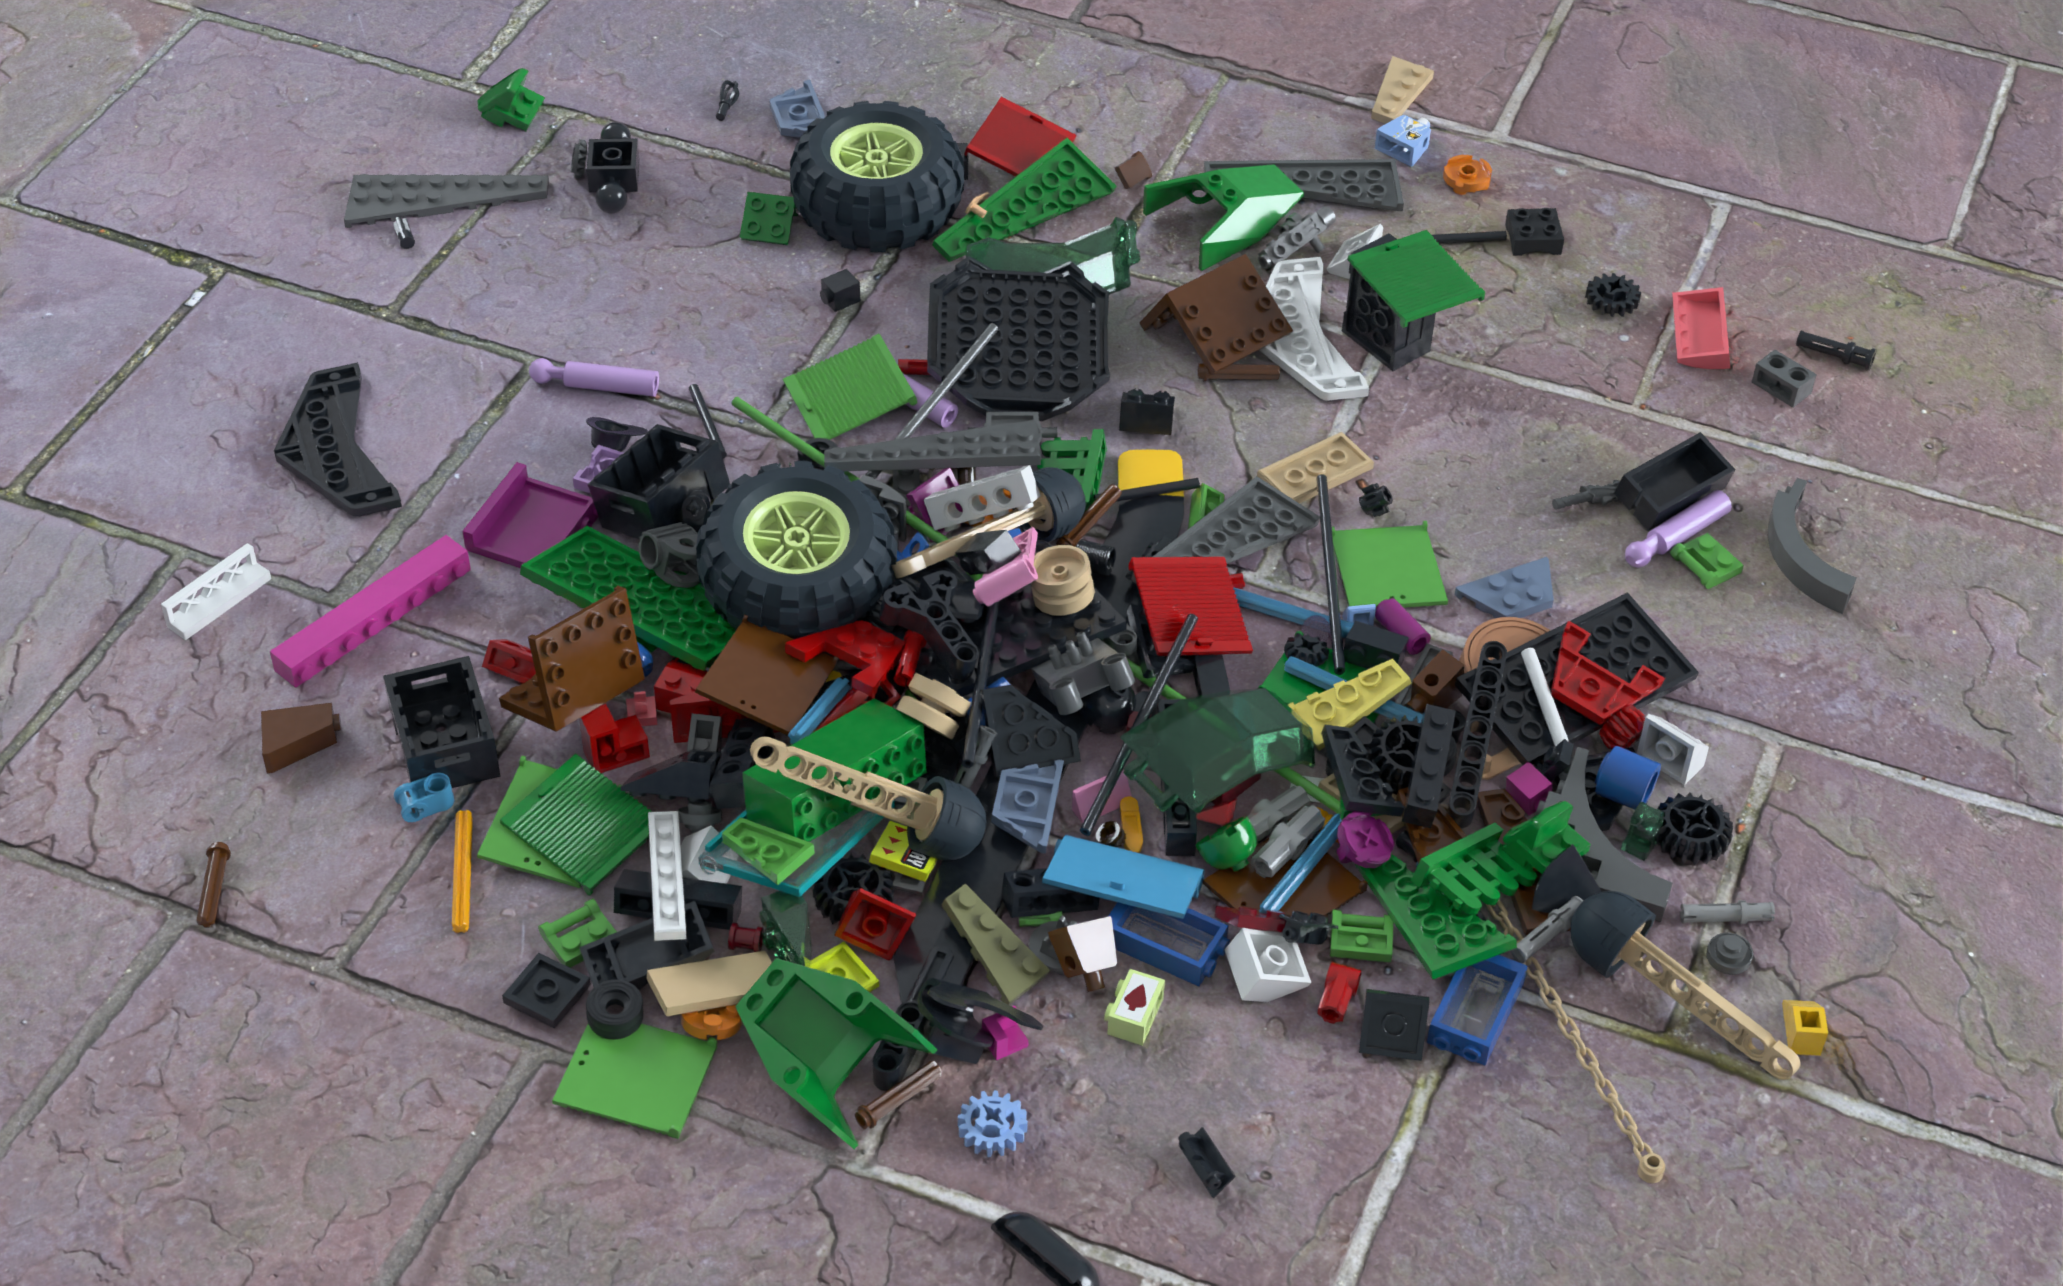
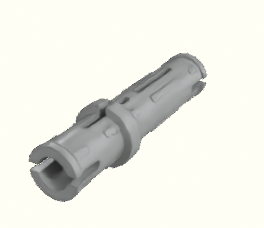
M1573 896L1559 910L1554 909L1551 911L1548 919L1517 943V948L1511 950L1513 957L1520 963H1525L1527 959L1556 935L1569 930L1573 915L1583 900L1578 896Z
M1738 900L1737 903L1680 905V909H1683L1680 910L1682 923L1738 921L1739 924H1747L1748 921H1774L1775 918L1773 902L1747 903L1746 900Z

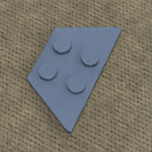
M810 79L803 82L804 87L796 91L794 88H790L784 94L777 95L769 100L771 112L779 132L783 136L801 138V135L807 130V126L816 118H825Z
M1544 557L1457 586L1455 596L1460 600L1466 597L1476 603L1475 608L1484 613L1491 614L1493 618H1523L1552 608L1554 599L1549 559Z
M1055 760L1053 766L1039 768L1037 764H1033L1021 769L1011 768L1002 770L991 823L1040 853L1046 854L1064 760Z

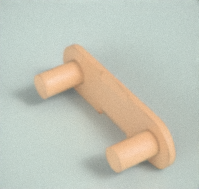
M986 192L975 197L968 205L965 213L968 214L972 211L979 217L984 218L987 211L979 205L988 199L990 193Z
M1508 748L1492 757L1487 754L1482 779H1491L1521 763Z

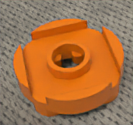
M1457 155L1450 158L1447 165L1444 166L1443 179L1447 185L1453 188L1454 193L1464 195L1467 192L1487 190L1492 175L1490 164L1481 158L1480 161L1473 160L1472 155Z
M737 1004L680 1014L682 1028L690 1035L707 1040V1035H717V1040L732 1037L741 1029L742 1020L735 1008Z

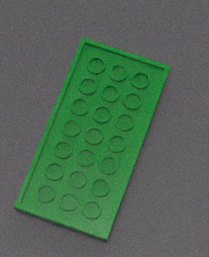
M589 526L582 528L521 565V576L529 579L534 584L552 591L555 595L575 603L580 608H586L613 593L614 588L617 586L625 588L636 636L702 671L713 665L736 631L735 628L730 626L727 619L724 620L705 597V590L702 584L699 583L694 587L685 588L665 582L656 575L653 569L645 567L638 551Z

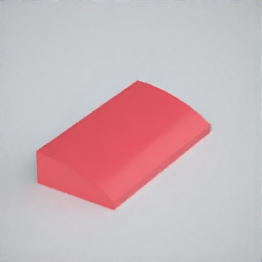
M1723 287L1672 293L1677 363L1702 369H1731Z

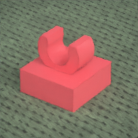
M641 691L634 692V698L626 699L627 717L636 715L641 726L657 725L655 696L646 697V692Z

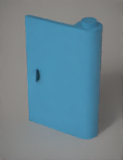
M1065 835L1062 840L1058 839L1056 842L1054 857L1043 876L1042 883L1183 919L1192 898H1198L1205 871L1204 869Z

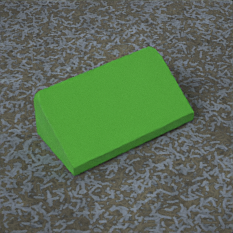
M1202 483L1200 488H1197L1191 496L1188 529L1222 504L1225 495Z

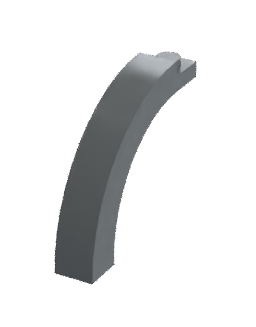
M1797 478L1792 487L1787 486L1785 492L1778 490L1768 523L1769 548L1778 567L1794 586L1816 602L1843 614L1851 598L1857 577L1846 574L1824 562L1809 549L1801 538L1795 522V513L1803 499L1807 481Z

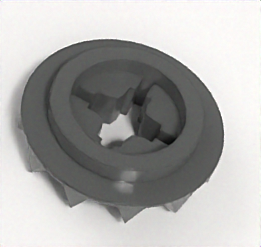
M579 139L578 144L575 143L571 162V172L574 173V178L579 179L584 173L588 146L586 141Z

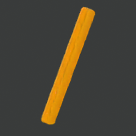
M459 810L456 813L452 899V930L455 933H465L469 929L473 822L472 813L469 810Z

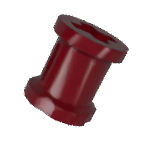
M733 922L729 931L728 949L742 948L753 950L754 952L761 951L764 940V927L758 926L757 929L741 927L738 923Z

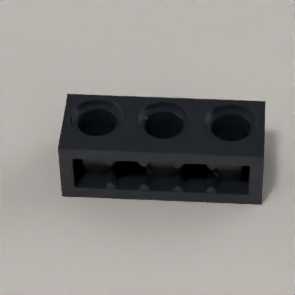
M1047 868L1004 872L1001 895L1011 918L1050 915L1061 911L1062 913L1098 910L1100 897L1042 883Z

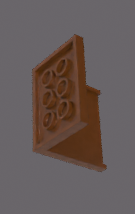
M1246 254L1166 293L1139 322L1143 330L1146 331L1152 327L1155 330L1161 328L1172 317L1174 320H1178L1211 375L1269 344L1289 336L1293 332L1292 327Z
M617 586L614 588L613 593L536 636L533 634L528 636L536 674L525 683L512 687L509 692L499 697L501 708L557 732L645 680L626 589Z

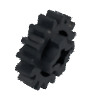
M1603 273L1602 278L1594 276L1593 281L1588 282L1585 298H1587V305H1593L1592 310H1601V315L1608 313L1611 317H1614L1615 313H1618L1621 317H1624L1625 312L1632 314L1633 309L1638 308L1641 298L1639 285H1633V279L1625 280V275L1619 277L1612 273L1611 277H1608Z

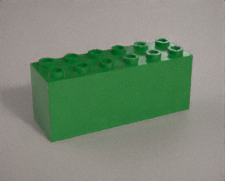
M875 698L790 745L866 774L868 771L902 785H906L926 773L923 723ZM791 756L787 758L784 766L787 769H794L798 767L801 760L798 756ZM755 765L742 772L747 820L808 842L864 810L851 805L849 800L785 777L779 770L775 773ZM824 766L816 767L812 771V778L822 779L827 774V768ZM836 775L834 776V779L838 780L843 788L846 784H852L850 778L847 781L837 779ZM870 787L865 793V798L875 799L880 794V788Z

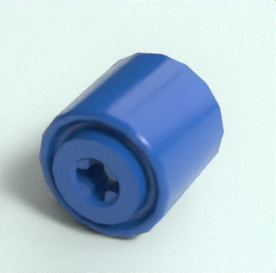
M1615 746L1611 752L1606 754L1595 779L1596 794L1642 812L1656 785L1661 764L1622 747Z

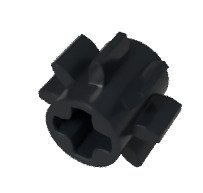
M1375 483L1362 488L1364 495L1359 497V503L1367 515L1372 513L1373 517H1377L1390 512L1388 505L1392 504L1393 499L1386 486L1379 487V484Z

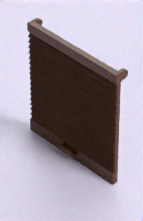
M744 615L742 623L696 688L695 693L788 736L789 732L801 720L836 667L839 658L821 652L804 663L785 653V643L794 640L793 638L768 630L766 626L761 628L747 621L748 616Z
M1268 838L1256 846L1253 854L1247 858L1249 861L1247 866L1235 872L1232 868L1219 869L1205 878L1203 885L1229 908L1239 909V906L1257 909V912L1260 913L1261 903L1298 858L1294 861L1292 859L1288 860L1272 877L1263 878L1256 873L1255 868L1251 865L1252 857L1269 841ZM1310 839V840L1308 841L1305 850L1307 849V847H1308V846L1311 844V842L1313 841L1312 839ZM1326 852L1279 911L1284 912L1286 915H1292L1293 911H1300L1309 915L1311 912L1328 916V914L1331 915L1332 910L1339 909L1345 903L1357 897L1358 894L1361 895L1367 891L1368 882L1366 880L1361 882Z

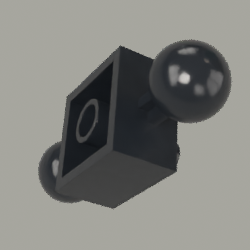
M611 122L604 126L600 139H589L586 170L589 192H596L595 198L598 207L610 214L617 213L625 207L627 202L626 193L638 192L640 164L638 138H631L629 129L620 122Z

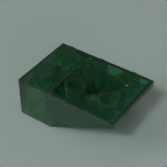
M779 890L762 897V911L759 912V917L765 928V932L762 933L765 947L768 950H773L775 959L811 968L812 941L808 904L802 895L798 897Z

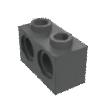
M1774 349L1756 363L1751 383L1789 406L1795 407L1812 394L1817 374Z

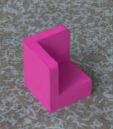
M1526 763L1506 777V790L1525 813L1530 816L1537 811L1540 800L1546 802L1549 791L1552 792V783L1531 763Z
M998 1013L982 1019V1028L993 1038L992 1046L988 1048L996 1061L1028 1047L1029 1041L1015 1021Z

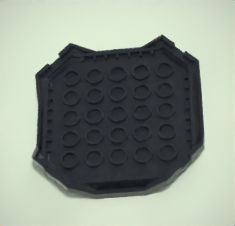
M968 256L955 265V270L947 276L943 274L930 283L927 372L941 383L988 325L994 323L998 327V331L949 391L966 406L985 416L986 412H1038L1039 421H1045L1070 411L1110 379L1108 368L1109 292L1096 281L1091 283L1085 278L1084 271L1072 261L1046 272L992 270L971 256Z

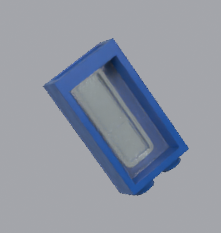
M1117 902L1108 915L1112 918L1115 949L1198 987H1200L1205 977L1210 978L1217 965L1216 960L1220 955L1224 956L1226 954L1225 948L1231 941L1227 938L1229 925L1190 908L1187 909L1182 919Z
M1496 955L1457 970L1430 1023L1427 1043L1440 1050H1446L1462 1056L1468 1061L1486 1066L1524 985L1528 966L1501 955Z

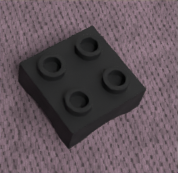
M1519 208L1507 210L1505 226L1510 236L1513 256H1522L1534 251L1562 255L1564 236L1556 208Z

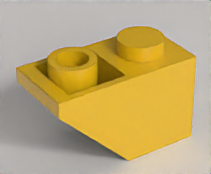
M1783 1000L1782 1007L1788 1047L1798 1055L1821 1056L1828 1036L1825 1008L1814 1001Z

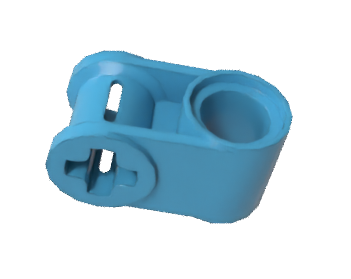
M433 773L414 782L405 783L394 792V799L402 808V818L407 822H417L427 816L446 811L455 802L450 779L443 773ZM406 792H409L411 797L408 798Z

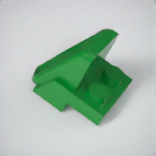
M520 68L490 87L477 100V109L482 112L480 117L500 127H503L505 122L527 131L541 108L545 97L523 87L529 70Z
M1560 801L1545 808L1533 818L1511 828L1502 839L1505 843L1502 846V850L1523 868L1531 864L1543 874L1549 863L1571 844H1574L1581 857L1589 852L1591 844L1568 825L1573 806L1567 801Z

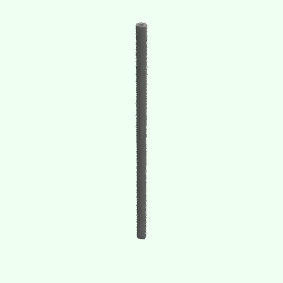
M994 323L988 325L894 440L911 437L998 331V327ZM870 470L865 475L876 479L883 470Z

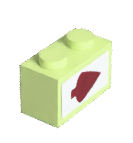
M1130 969L1125 980L1120 979L1115 991V997H1117L1115 1002H1110L1107 1006L1104 1020L1108 1021L1107 1034L1143 1046L1164 999L1165 980Z

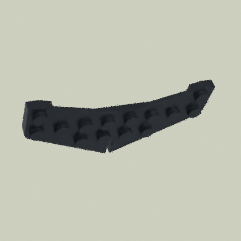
M358 362L319 370L310 375L279 438L274 454L276 462L351 516L360 517L400 508L402 504L396 487L391 482L388 483L354 441L362 382Z

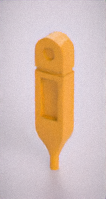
M1127 796L1121 799L1119 809L1121 826L1126 834L1124 848L1125 850L1140 853L1143 848V834L1138 801L1134 797Z

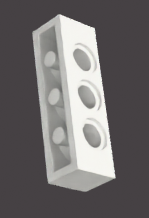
M1028 465L935 492L924 499L934 530L944 528L945 532L961 527L960 523L966 521L969 522V525L985 520L984 516L993 514V517L997 518L1008 514V509L1016 507L1018 511L1028 509L1034 506L1033 502L1041 495L1031 466ZM1003 488L1010 491L1011 499L1004 495ZM979 495L986 499L987 506L980 502ZM955 502L962 506L963 512H959L956 509Z

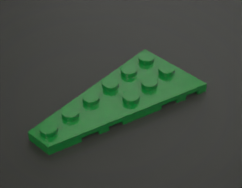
M1393 854L1390 855L1391 857L1387 862L1377 868H1364L1355 864L1432 980L1517 948L1516 938L1510 934L1505 936L1489 920L1483 921L1476 915L1467 914L1461 908L1457 910L1452 906L1453 901L1439 889L1434 890L1429 886L1430 884L1418 888L1411 882L1414 873L1406 868V863Z

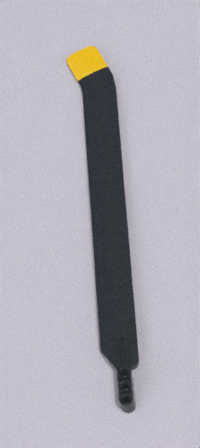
M1129 450L1123 452L1118 458V487L1120 490L1183 480L1182 459L1175 451ZM1184 491L1119 501V511L1116 520L1103 544L1115 547L1116 560L1113 570L1108 576L1091 572V577L1096 590L1115 608L1129 626L1127 610L1130 603L1139 606L1138 613L1142 614L1144 610L1137 584L1125 577L1129 571V562L1132 557H1140L1151 541L1157 544L1164 535L1173 541L1178 538L1184 519ZM1122 640V641H1119L1118 643H1119V644H1127V643H1128V640ZM1035 679L1026 697L1045 709L1062 724L1075 731L1079 745L1088 726L1080 715L1079 710L1067 715L1059 714L1057 707L1040 693ZM992 764L976 794L986 814V828L981 842L973 851L962 858L942 861L916 912L915 919L893 957L901 1005L895 1013L923 1036L927 1018L920 1012L918 1007L919 993L923 984L929 978H936L962 985L975 959L970 952L972 949L966 937L960 936L942 907V903L948 896L966 884L997 914L1003 902L1001 892L1004 872L1018 871L1029 848V845L991 823L1000 777H994ZM1069 764L1063 765L1060 782ZM881 1040L872 1060L874 1085L882 1091H888L901 1082L917 1050Z

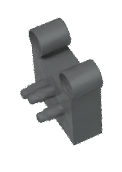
M1079 632L1076 635L1079 647L1075 646L1074 641L1069 640L1065 643L1066 653L1061 654L1056 645H1051L1048 647L1050 660L1031 669L1040 693L1057 707L1059 714L1067 715L1083 707L1081 698L1108 685H1110L1111 690L1119 691L1134 684L1135 679L1126 654L1117 653L1099 638L1089 642L1085 632Z

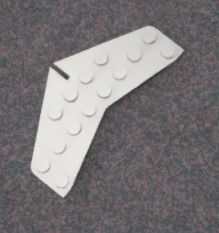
M1321 257L1283 260L1276 263L1266 287L1292 327L1293 332L1289 336L1283 337L1259 351L1322 400L1330 401L1368 396L1369 387L1366 379L1360 372H1354L1323 334L1319 324L1323 275Z

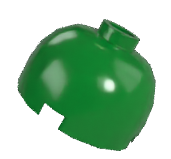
M1246 816L1216 829L1217 832L1212 834L1211 838L1207 835L1195 844L1198 852L1207 864L1220 870L1232 868L1235 872L1249 864L1247 858L1255 851L1257 836L1250 820Z

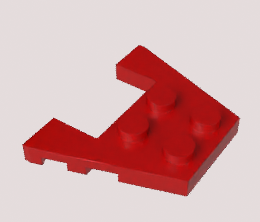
M859 620L851 624L788 641L785 643V653L805 663L821 652L826 651L863 670L852 677V687L873 697L877 693L879 684H883L886 680L888 671L890 669L893 670L900 660L905 641L873 626L869 622Z
M1568 621L1563 630L1551 688V695L1601 725L1613 717L1616 712L1621 711L1624 707L1635 704L1661 687L1665 678L1642 665L1631 683H1628L1579 654L1591 633Z

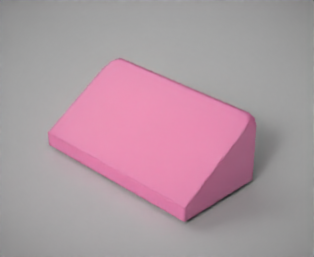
M1124 769L1100 816L1119 809L1122 798L1132 797ZM1107 776L1073 790L1072 811L1082 823Z

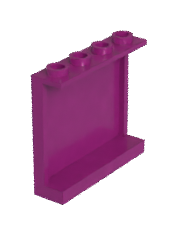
M516 462L462 531L465 549L469 552L521 568L522 564L586 526L592 528L598 518V514L592 497L529 478L526 465Z

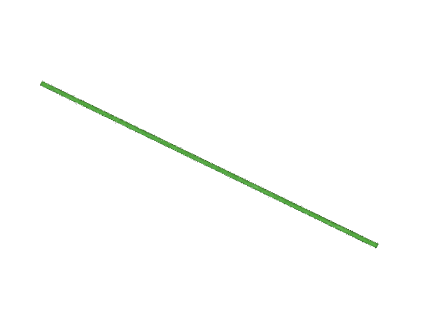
M735 397L732 400V406L825 468L824 454L741 398ZM844 471V474L848 476L851 482L860 479L851 472ZM906 510V523L937 544L949 539ZM1128 659L1133 676L1151 688L1156 677L1143 678L1141 667ZM1165 685L1161 693L1166 699H1187L1168 685ZM1187 699L1188 713L1242 749L1238 733ZM1264 751L1262 762L1264 765L1295 786H1301L1307 794L1335 813L1340 814L1339 800Z

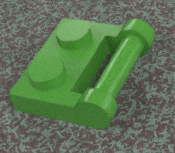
M1709 533L1685 544L1678 543L1670 551V555L1676 561L1680 560L1701 579V584L1707 589L1741 574L1744 567L1739 560Z
M593 898L585 902L583 907L550 924L545 922L538 926L542 938L559 961L570 968L584 961L579 947L617 932L601 912ZM588 917L592 919V921L559 938L556 936L557 933Z
M1332 910L1331 923L1337 925L1338 929L1331 928L1330 957L1391 962L1393 921L1389 915L1384 914V917L1342 914V910Z

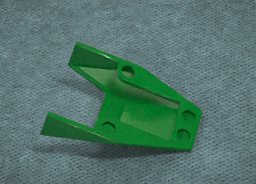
M1275 165L1218 169L1144 185L1143 214L1147 216L1183 197H1186L1195 204H1204L1215 199L1227 213L1200 240L1199 269L1203 271L1261 241L1304 196V192ZM1201 190L1204 191L1206 195L1203 197H1196L1193 195V192Z
M777 958L735 1006L771 1079L854 1150L858 1143L835 1099V1092L874 1044L884 1040L933 1055L937 1051L913 1026L855 980Z

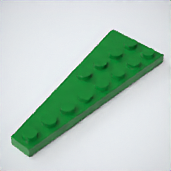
M1066 138L981 203L979 206L987 211L984 218L971 211L933 241L932 246L948 262H951L1110 195L1117 186L1080 149Z

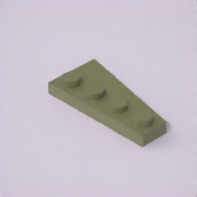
M966 884L948 896L942 903V907L960 936L966 937L972 949L970 952L976 961H981L986 969V977L992 987L996 985L1002 995L1001 1001L1003 1003L1011 1005L1043 980L1050 972V969Z

